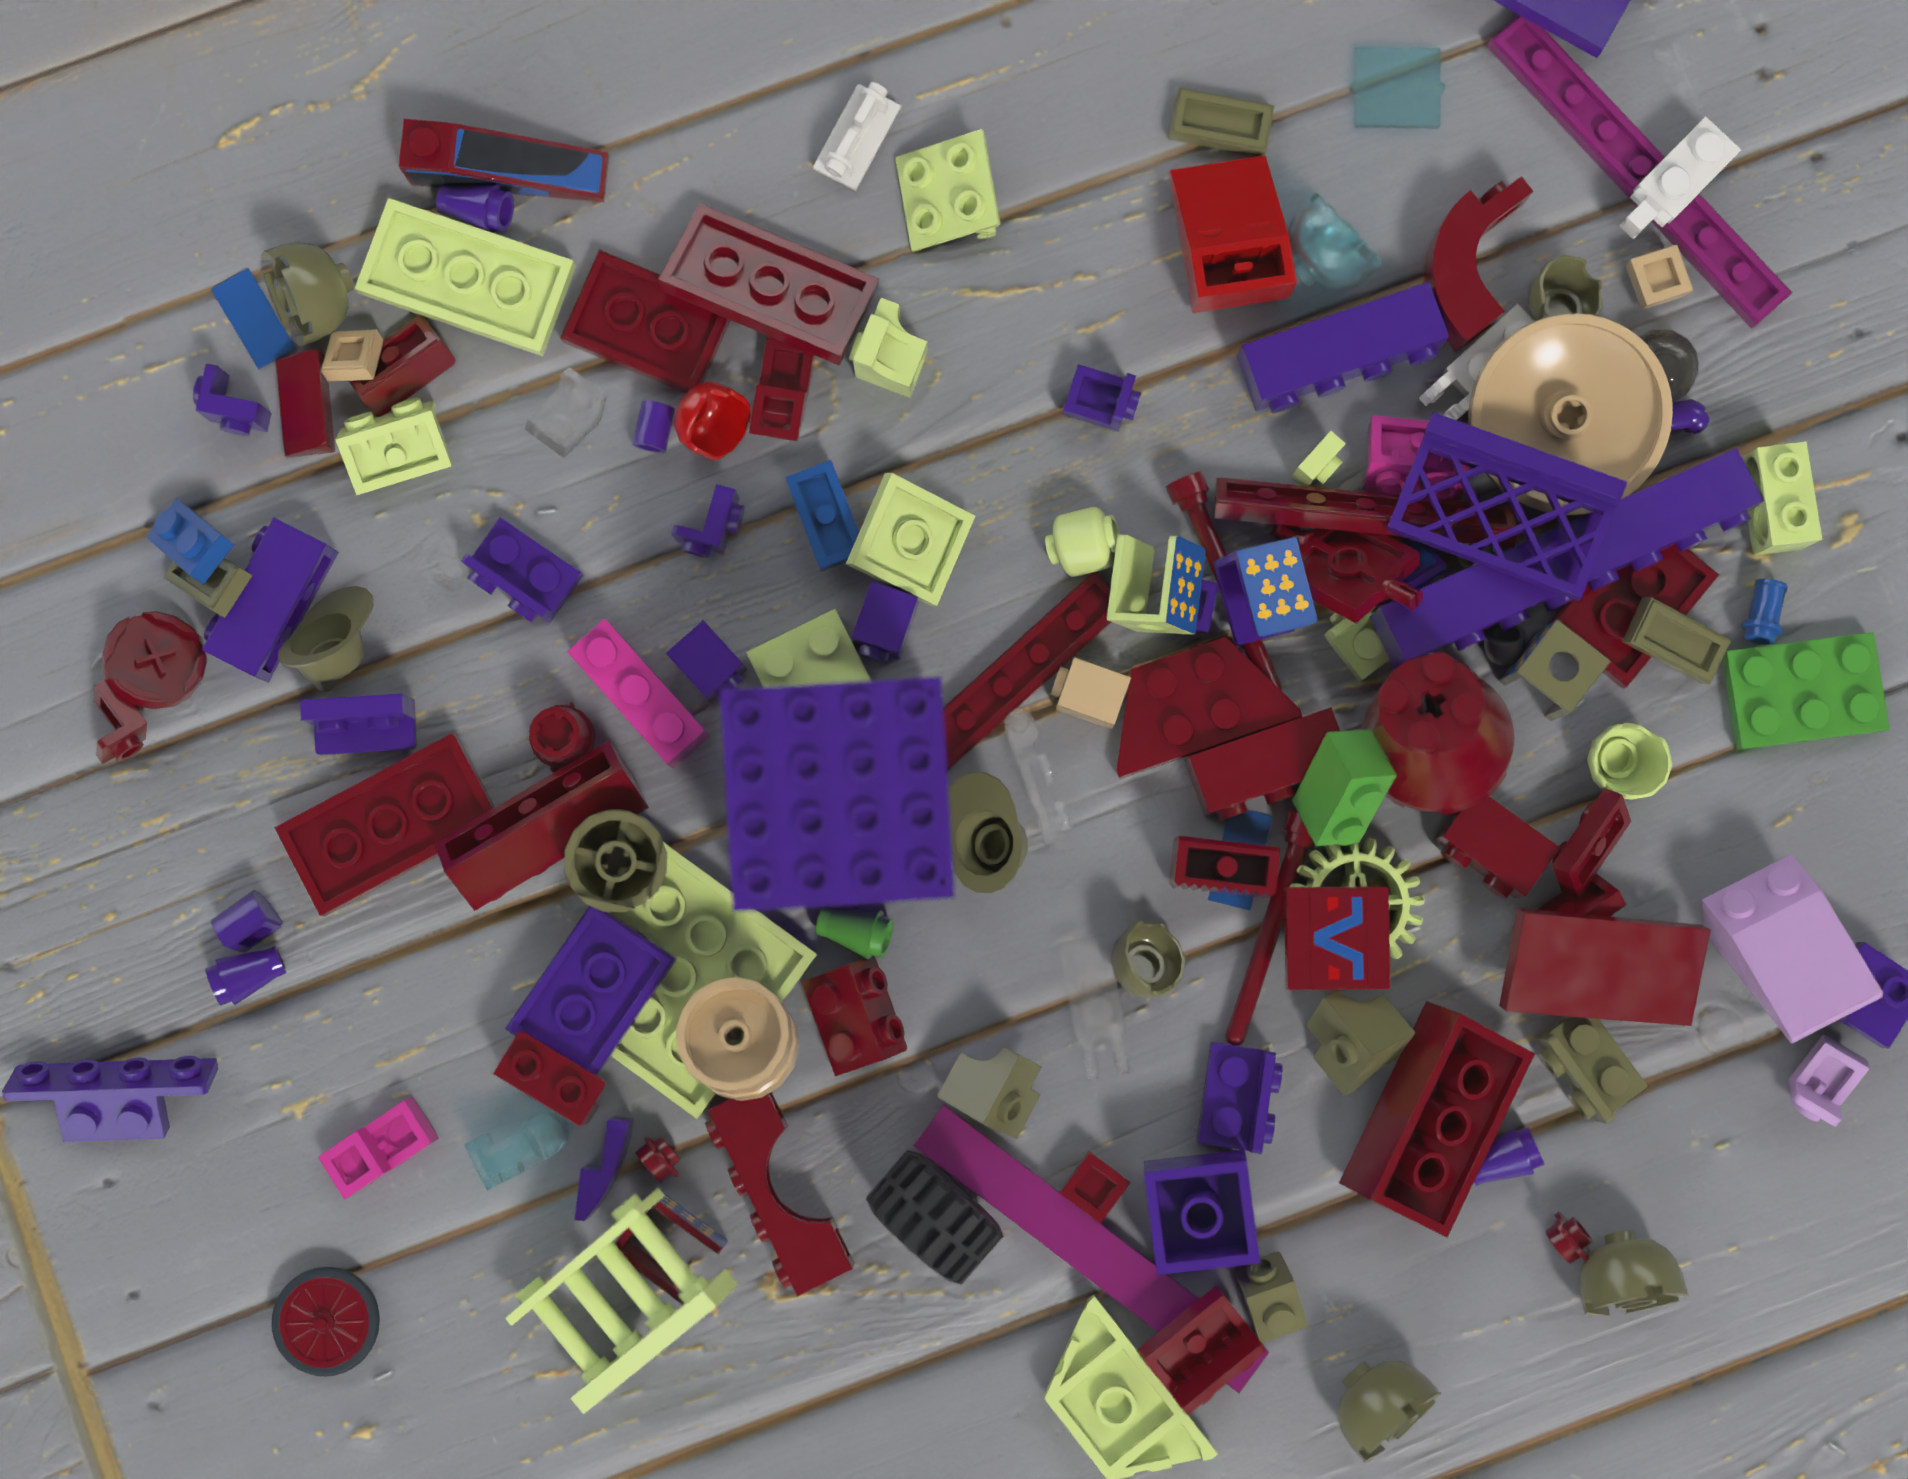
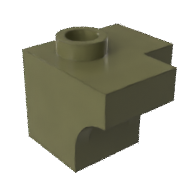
M1339 990L1322 999L1306 1025L1322 1044L1313 1059L1344 1096L1358 1090L1374 1073L1397 1060L1416 1033L1383 994L1373 1000L1359 1002L1346 997Z
M1003 1047L997 1056L986 1061H979L961 1052L937 1097L978 1122L1017 1139L1041 1095L1030 1088L1042 1066L1006 1047Z

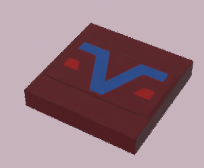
M1284 887L1285 990H1391L1389 887Z

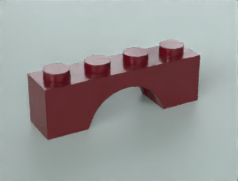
M770 1092L762 1098L743 1101L730 1098L709 1109L708 1112L712 1120L705 1123L707 1131L717 1150L725 1147L734 1166L727 1169L729 1177L740 1196L748 1193L756 1212L749 1215L752 1225L759 1239L762 1242L770 1239L778 1258L772 1261V1265L783 1288L786 1289L792 1286L798 1297L852 1270L855 1262L833 1217L815 1218L799 1214L790 1209L774 1190L769 1171L770 1156L777 1139L788 1127V1124L773 1093Z

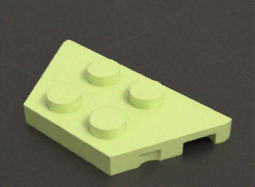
M1094 1294L1090 1296L1085 1303L1044 1393V1399L1105 1478L1122 1479L1131 1477L1136 1472L1146 1470L1154 1472L1172 1468L1174 1464L1197 1459L1206 1461L1217 1456L1216 1449L1190 1416L1183 1412L1169 1391L1142 1360L1136 1351V1347Z

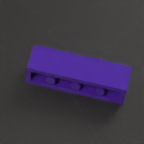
M1427 282L1241 346L1236 358L1255 411L1270 407L1271 413H1278L1300 403L1298 397L1316 391L1319 398L1329 396L1343 390L1346 387L1345 381L1360 376L1363 377L1364 382L1376 380L1391 373L1392 365L1409 360L1410 366L1428 362L1439 356L1437 350L1443 346L1449 335L1430 283Z

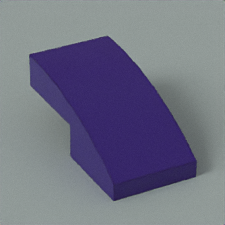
M614 1116L607 1119L602 1166L588 1164L581 1168L574 1220L586 1221L589 1219L612 1189L627 1154L634 1118Z

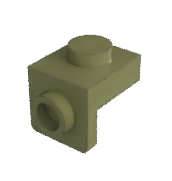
M1280 1252L1259 1256L1260 1263L1241 1265L1233 1268L1237 1282L1244 1295L1254 1331L1262 1343L1308 1327L1295 1281Z

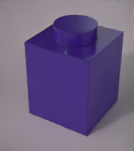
M871 581L851 637L853 644L860 646L858 654L881 663H887L889 656L900 660L919 605L918 597Z
M704 620L666 652L668 657L710 703L717 697L720 698V690L739 689L745 682L741 675L747 671L746 667Z

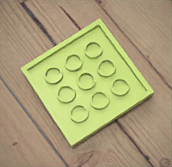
M663 841L667 851V872L658 892L644 904L636 906L632 910L609 913L677 958V960L611 1056L698 1119L716 1093L688 1072L678 1054L676 1028L684 1006L696 991L714 980L733 977L759 982L775 994L783 1003L818 954L758 910L733 912L732 891ZM741 1031L740 1039L731 1040L730 1045H739L744 1039V1031Z

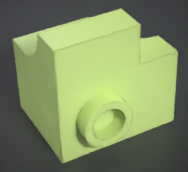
M880 298L875 314L870 315L864 333L859 332L857 334L849 360L853 361L856 378L911 398L928 355V341L910 335L902 328L899 322V304Z

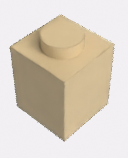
M1074 657L1070 670L1060 666L1050 695L1059 697L1055 710L1112 729L1118 717L1131 677Z

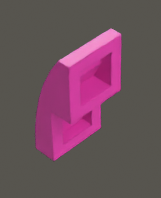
M412 1096L403 1100L367 1126L356 1130L318 1156L345 1200L407 1161L439 1138Z

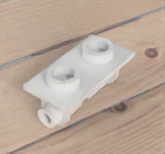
M871 82L868 88L860 84L857 85L813 166L814 170L855 191L857 190L901 109V105L885 98L888 91L883 86L875 82Z

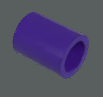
M641 401L632 445L645 451L666 453L675 408L656 401Z

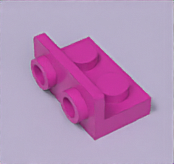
M1378 415L1371 416L1368 426V464L1363 479L1364 492L1401 494L1429 421ZM1429 452L1423 469L1431 486L1456 476L1449 459ZM1461 464L1464 472L1471 469V467ZM1419 478L1412 494L1423 490ZM1461 483L1435 495L1437 499L1460 501L1464 490Z

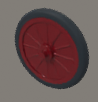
M336 1267L310 1269L293 1278L279 1294L272 1313V1333L279 1352L296 1369L314 1376L342 1374L360 1364L373 1348L380 1327L378 1304L367 1284L355 1274Z

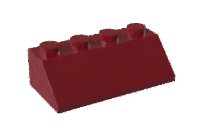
M1426 1001L1413 1027L1416 1033L1400 1054L1339 1184L1448 1238L1535 1053L1459 1012Z

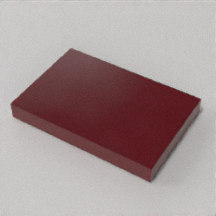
M598 250L560 337L562 342L685 393L696 385L703 384L731 320L658 290L660 274Z
M1676 544L1660 551L1664 558L1663 560L1645 569L1635 572L1632 564L1616 571L1620 579L1593 592L1587 584L1581 600L1577 601L1574 599L1564 604L1548 624L1555 620L1560 621L1607 657L1611 662L1602 673L1622 689L1627 688L1652 658L1622 642L1642 598L1652 597L1686 616L1719 576L1715 570L1689 549L1679 552Z

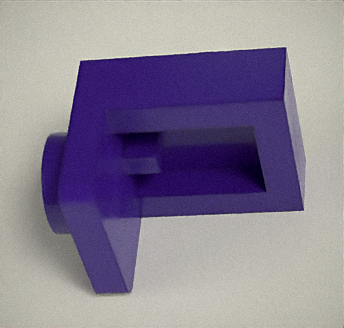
M207 363L203 376H199L194 384L193 401L196 405L195 411L211 422L220 423L219 429L228 433L250 436L251 429L268 432L272 413L259 402L226 396L229 375L219 366Z
M1078 364L1062 415L1119 432L1123 418L1133 421L1141 396V392L1132 389L1136 375L1127 373L1126 377L1122 378Z
M716 484L703 532L674 525L672 536L676 542L682 543L681 551L702 558H709L711 551L724 555L729 534H738L745 507L738 504L740 498L736 489Z

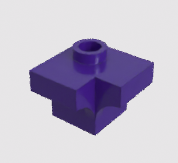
M1857 942L1855 946L1883 991V996L1844 1016L1839 1021L1880 1048L1889 1049L1908 1019V970L1867 943Z

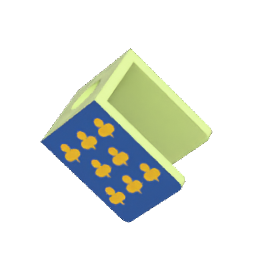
M1118 535L1107 620L1136 632L1195 634L1205 561V548L1180 536L1169 537L1159 615L1147 614L1154 547L1129 535Z

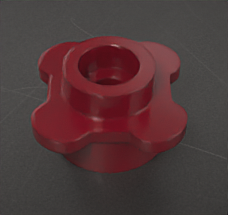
M1558 1211L1554 1214L1557 1219L1554 1221L1555 1224L1545 1230L1547 1237L1558 1253L1569 1264H1572L1580 1257L1587 1262L1589 1259L1588 1253L1591 1252L1588 1245L1593 1242L1589 1233L1575 1217L1567 1220Z

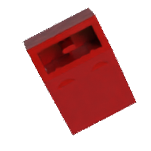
M1266 155L1169 170L1192 313L1289 299L1297 284L1289 233Z

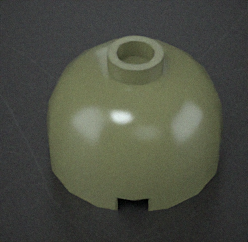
M294 242L263 251L261 262L271 260L272 271L263 274L279 319L284 327L289 326L292 321L300 334L291 337L297 345L303 346L333 333L346 317L348 311L347 293L354 289L352 278L345 264H335L326 251L308 243Z
M607 809L588 816L574 829L565 848L564 871L571 888L585 904L603 912H626L644 904L658 892L667 872V851L660 832L645 817L629 810Z
M1634 1230L1619 1231L1605 1235L1606 1245L1591 1251L1587 1262L1584 1261L1581 1266L1579 1288L1584 1313L1587 1316H1610L1608 1306L1614 1304L1617 1310L1627 1309V1314L1666 1306L1678 1302L1679 1297H1688L1684 1276L1677 1259L1666 1247L1654 1240L1636 1239Z
M1383 1361L1372 1368L1366 1362H1362L1342 1381L1348 1390L1339 1401L1337 1418L1341 1432L1363 1462H1370L1386 1450L1381 1445L1385 1439L1387 1442H1390L1395 1437L1397 1440L1402 1437L1436 1403L1434 1399L1439 1397L1441 1392L1418 1369L1402 1361Z

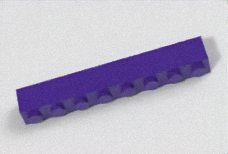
M1732 449L1621 499L1587 583L1591 591H1596L1620 579L1616 571L1632 564L1635 572L1663 560L1664 558L1660 551L1676 544L1679 552H1682L1707 540L1708 538L1704 532L1720 525L1722 531L1726 532L1751 520L1748 511L1764 500L1738 449ZM1592 512L1569 522L1576 539L1596 531L1602 515ZM1561 526L1536 537L1543 553L1568 543ZM1528 541L1503 552L1505 559L1517 564L1535 557ZM1591 542L1580 546L1585 557ZM1572 550L1547 560L1554 577L1572 584L1576 583L1581 568ZM1475 564L1419 589L1423 592V599L1419 607H1416V610L1411 611L1400 603L1393 601L1378 608L1370 616V620L1394 669L1411 659L1438 653V651L1455 644L1458 652L1485 640L1484 630L1500 624L1502 631H1507L1530 620L1531 618L1527 611L1544 604L1548 612L1574 599L1480 564ZM1539 564L1530 567L1531 569L1542 572Z

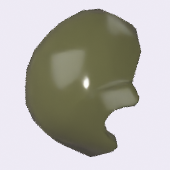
M1560 255L1547 262L1541 268L1528 290V306L1536 321L1563 314L1599 316L1603 309L1602 293L1600 291L1602 282L1588 274L1585 267L1587 262L1585 259L1576 256Z
M1139 920L1128 927L1115 941L1110 961L1115 978L1126 991L1142 998H1160L1173 992L1174 988L1177 987L1183 978L1186 959L1179 941L1166 930L1163 923L1150 924Z

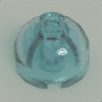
M1317 192L1298 209L1292 217L1288 228L1292 255L1295 258L1293 261L1295 274L1308 287L1315 281L1329 290H1346L1355 287L1372 275L1384 262L1358 232L1340 215L1335 213L1336 210Z

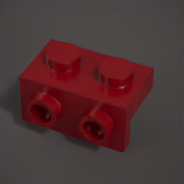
M874 956L870 959L865 958L801 981L835 1077L907 1051L903 1024L894 1011L887 991L888 983L886 976L879 968Z
M1215 1285L1136 1351L1169 1391L1183 1412L1190 1414L1200 1405L1207 1403L1218 1390L1239 1373L1250 1368L1254 1361L1265 1353L1266 1348Z

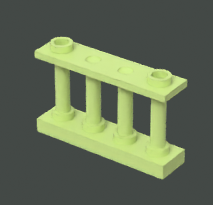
M659 1188L643 1201L635 1193L611 1214L617 1221L614 1226L547 1283L538 1276L515 1296L521 1305L505 1318L512 1326L533 1309L584 1373L580 1377L586 1384L570 1399L583 1414L706 1316L738 1286V1283L726 1269L710 1282L703 1275L698 1278L649 1219L645 1212L665 1196ZM628 1227L682 1291L678 1296L684 1303L677 1309L670 1302L664 1305L612 1241ZM595 1255L647 1316L648 1320L645 1324L649 1327L650 1331L644 1336L637 1329L633 1332L629 1329L580 1269ZM563 1282L616 1345L612 1350L618 1357L612 1362H609L605 1356L598 1357L549 1297V1294Z

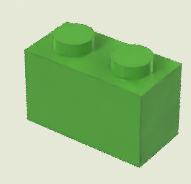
M1372 729L1327 732L1292 800L1315 846L1335 844L1344 846L1360 842L1393 783L1396 773L1375 738Z

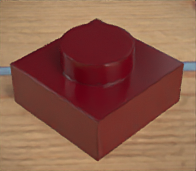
M1088 1151L1059 1190V1193L1101 1224L1131 1182Z

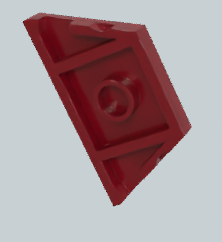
M1223 637L1131 669V680L1128 686L1116 771L1119 779L1301 718L1302 713L1300 708L1227 637Z

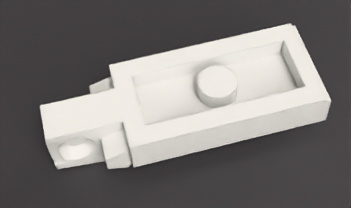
M1705 116L1633 190L1634 193L1630 198L1638 207L1619 227L1634 239L1652 220L1661 227L1666 223L1670 224L1741 149Z

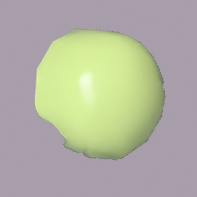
M1629 722L1614 724L1604 728L1592 740L1587 757L1592 779L1602 790L1607 788L1620 793L1624 799L1629 800L1653 796L1667 783L1673 765L1669 746L1663 737L1652 733L1642 725Z

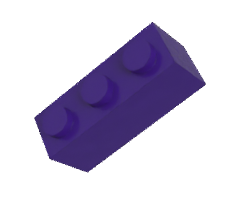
M273 517L269 526H263L259 530L252 543V552L254 554L245 571L253 576L227 616L224 618L216 614L212 617L204 632L206 643L202 648L206 653L269 683L280 663L278 660L279 649L292 636L303 620L339 553L324 542Z

